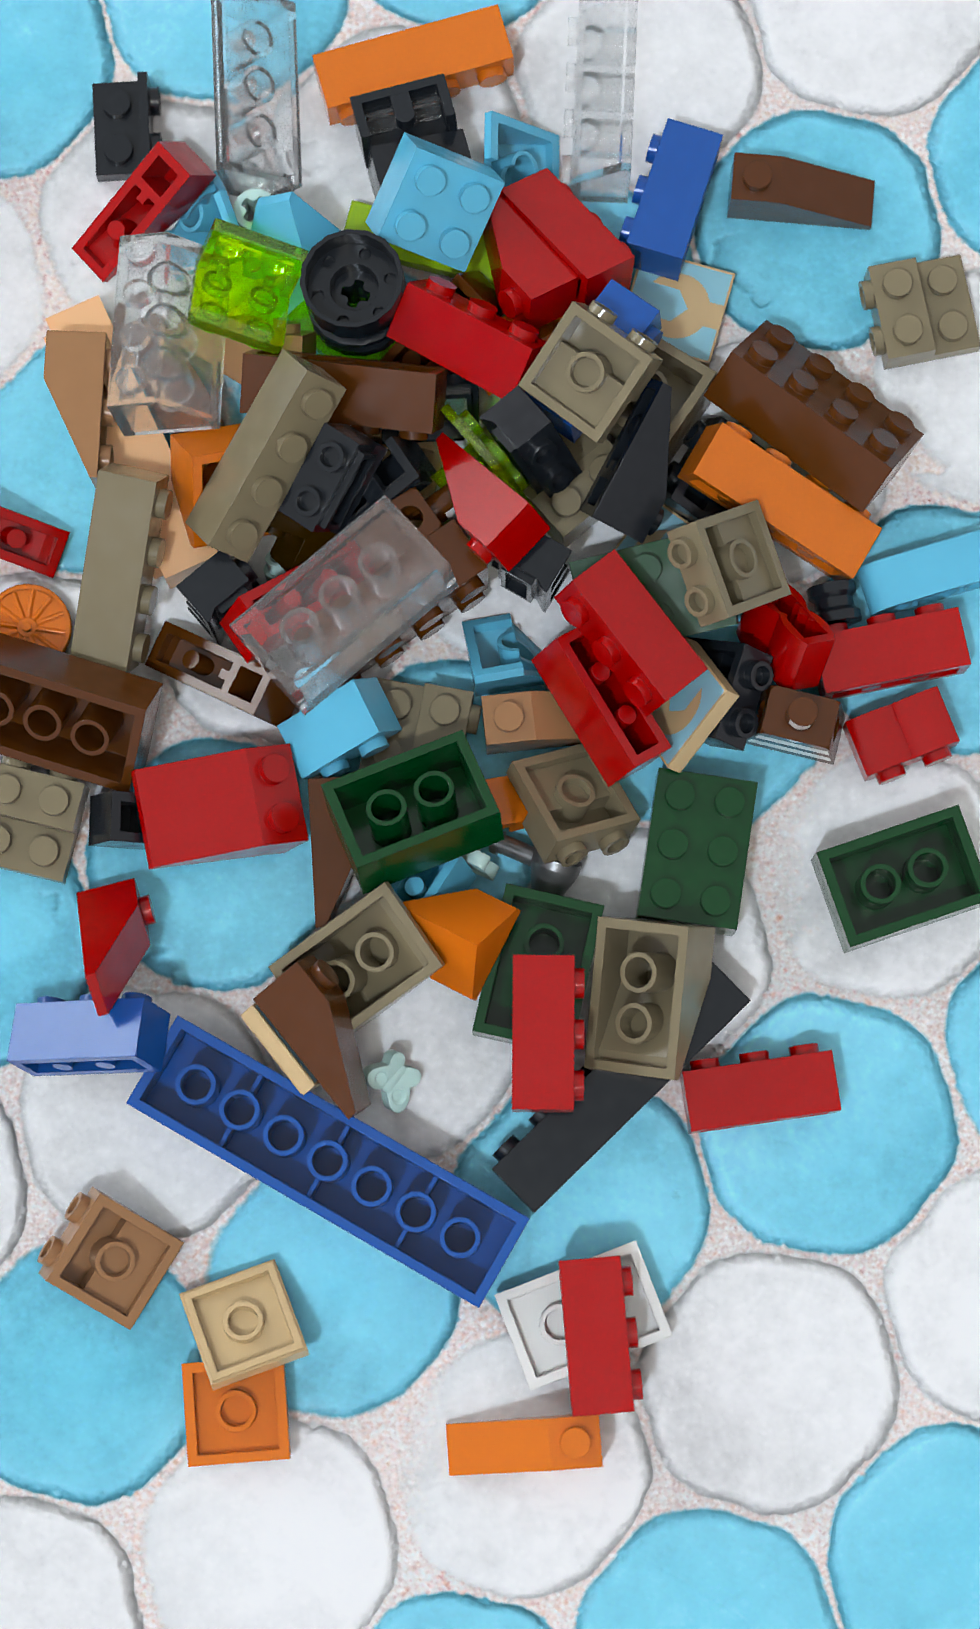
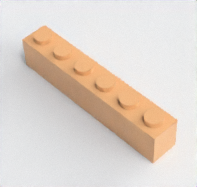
M99 295L45 320L50 330L106 332L112 349L119 350V375L117 379L110 378L109 396L116 397V423L114 427L107 426L106 445H113V463L169 475L167 489L173 491V503L167 520L162 519L159 538L165 539V553L160 567L154 568L153 577L158 579L164 576L169 588L172 589L218 551L210 546L193 548L190 545L171 482V450Z

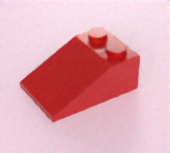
M290 744L238 749L131 771L149 870L285 853L309 841Z

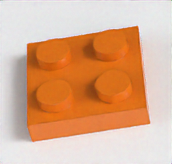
M203 1362L182 1363L188 1467L291 1459L285 1364L213 1391Z

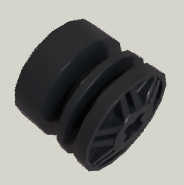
M346 229L327 235L311 248L301 268L300 287L314 331L327 347L343 355L365 357L384 351L395 342L386 335L406 288L399 256L385 239L366 230ZM366 298V301H359V299ZM350 304H357V307H351Z

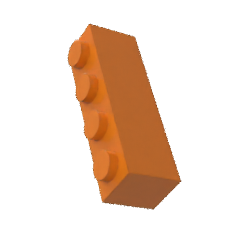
M498 4L312 55L316 79L330 125L341 123L344 126L355 125L349 97L444 73L450 97L452 98L458 95L461 89L479 85L482 88L493 87L503 83L508 76L514 74V56Z
M727 421L726 424L721 422L706 426L677 477L727 510L758 500L770 535L774 541L833 580L854 579L882 530L881 527L869 520L870 512L866 509L861 512L847 501L843 503L830 494L831 489L812 475L807 474L804 477L790 467L792 461L783 453L772 448L764 450L750 441L752 434L744 427L731 421Z

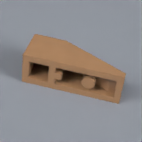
M524 691L481 696L487 755L582 744L550 691Z

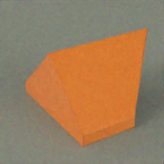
M477 888L403 901V904L445 963L430 978L476 1001L521 910Z

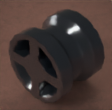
M854 580L829 581L807 589L808 601L814 604L816 614L828 625L847 623L850 626L862 620L861 610L854 606L853 595L856 592Z

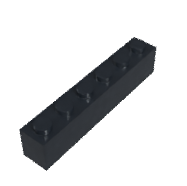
M713 961L711 979L683 1067L751 1001ZM583 1066L579 1070H584V1101H574L573 1113L535 1112L529 1119L534 1128L521 1141L513 1134L492 1155L498 1161L492 1168V1171L535 1213L670 1080L597 1069L591 1070Z

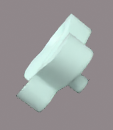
M480 849L462 856L474 873L489 880H494L499 866L490 861V856L481 852Z
M390 1049L384 1053L381 1062L366 1066L363 1072L368 1087L381 1089L385 1108L400 1113L404 1111L408 1104L411 1087L416 1086L420 1082L421 1073L416 1068L404 1065L405 1056L403 1053Z

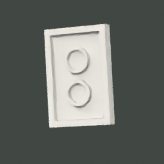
M636 1240L591 1257L620 1256L621 1266L631 1265L634 1295L624 1297L626 1317H636L638 1348H629V1353L673 1336ZM559 1270L495 1294V1299L530 1391L568 1377Z

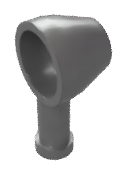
M503 831L504 840L489 845V852L495 855L502 854L531 866V889L563 896L577 879L582 867L581 862L569 867H563L559 860L544 864L534 846L506 835L505 831Z

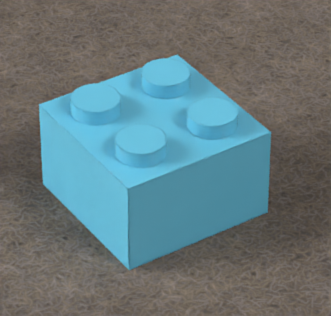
M404 132L365 222L373 234L385 239L388 243L465 273L505 182L490 166Z

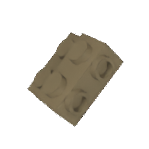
M961 255L918 263L916 258H910L867 268L864 281L859 282V295L863 309H871L874 327L869 328L870 345L874 356L881 355L884 370L979 351L980 339Z
M592 300L589 306L585 303L573 301L518 386L593 441L603 443L630 401H637L663 362V359L653 353L658 344L650 337L635 328H632L630 333L627 334L615 326L614 322L618 315L596 300Z
M758 500L667 532L670 540L667 550L668 558L671 564L681 571L687 588L685 594L686 608L690 614L697 617L700 627L733 617L791 594Z
M377 677L402 730L387 739L389 747L382 752L368 758L361 757L359 769L463 730L466 738L467 733L476 735L482 706L473 704L474 692L429 683L421 686Z
M582 744L512 761L506 772L528 812L522 825L544 864L559 860L563 867H569L582 861L588 852L601 849L602 853L606 856L618 853L629 844V838L640 821V817L620 783L617 782L610 787L607 786Z
M3 755L0 763V869L65 884L90 789L85 783L78 782L77 778L50 770L49 775L31 771L32 764Z

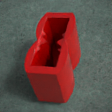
M789 585L790 595L743 612L736 634L741 643H746L773 656L771 663L773 680L778 686L799 690L818 686L833 647L835 635L831 627L820 616L808 610L801 594Z
M937 686L850 719L842 727L864 782L876 778L879 785L905 776L907 773L904 767L922 760L924 766L929 767L951 758L952 753L950 749L955 747L960 741Z

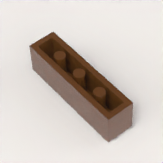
M257 347L243 353L240 413L248 412L282 350ZM288 351L321 367L347 389L328 423L349 424L365 435L380 434V428L399 430L398 437L407 440H427L428 434H433L444 427L448 369L444 367Z

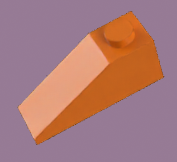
M572 1414L446 1424L449 1476L603 1467L599 1415L573 1417Z

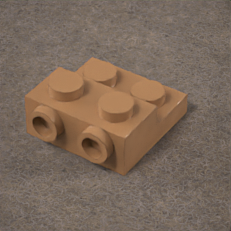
M92 1186L87 1195L79 1192L69 1204L65 1213V1219L69 1220L70 1223L60 1239L51 1236L44 1244L38 1256V1262L43 1265L39 1274L45 1281L131 1330L184 1242Z

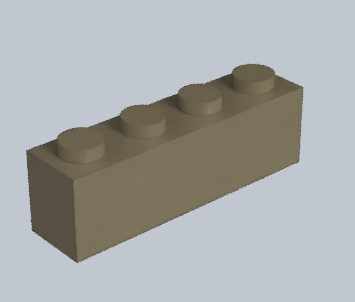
M283 349L185 523L208 546L248 563L285 499L324 423H328L347 389L321 367Z
M111 463L98 470L70 655L128 673L139 666V663L145 662L150 646V635L144 633L147 615L151 616L153 614L158 596L157 587L152 586L154 568L160 567L165 553V539L159 538L162 519L167 520L173 503V491L167 489L169 475Z

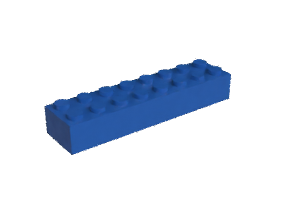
M178 1015L167 1033L162 1072H144L126 1102L131 1107L478 1308L481 1306L530 1219L357 1118L352 1117L348 1119L338 1107L312 1092H308L305 1095L300 1094L288 1078Z

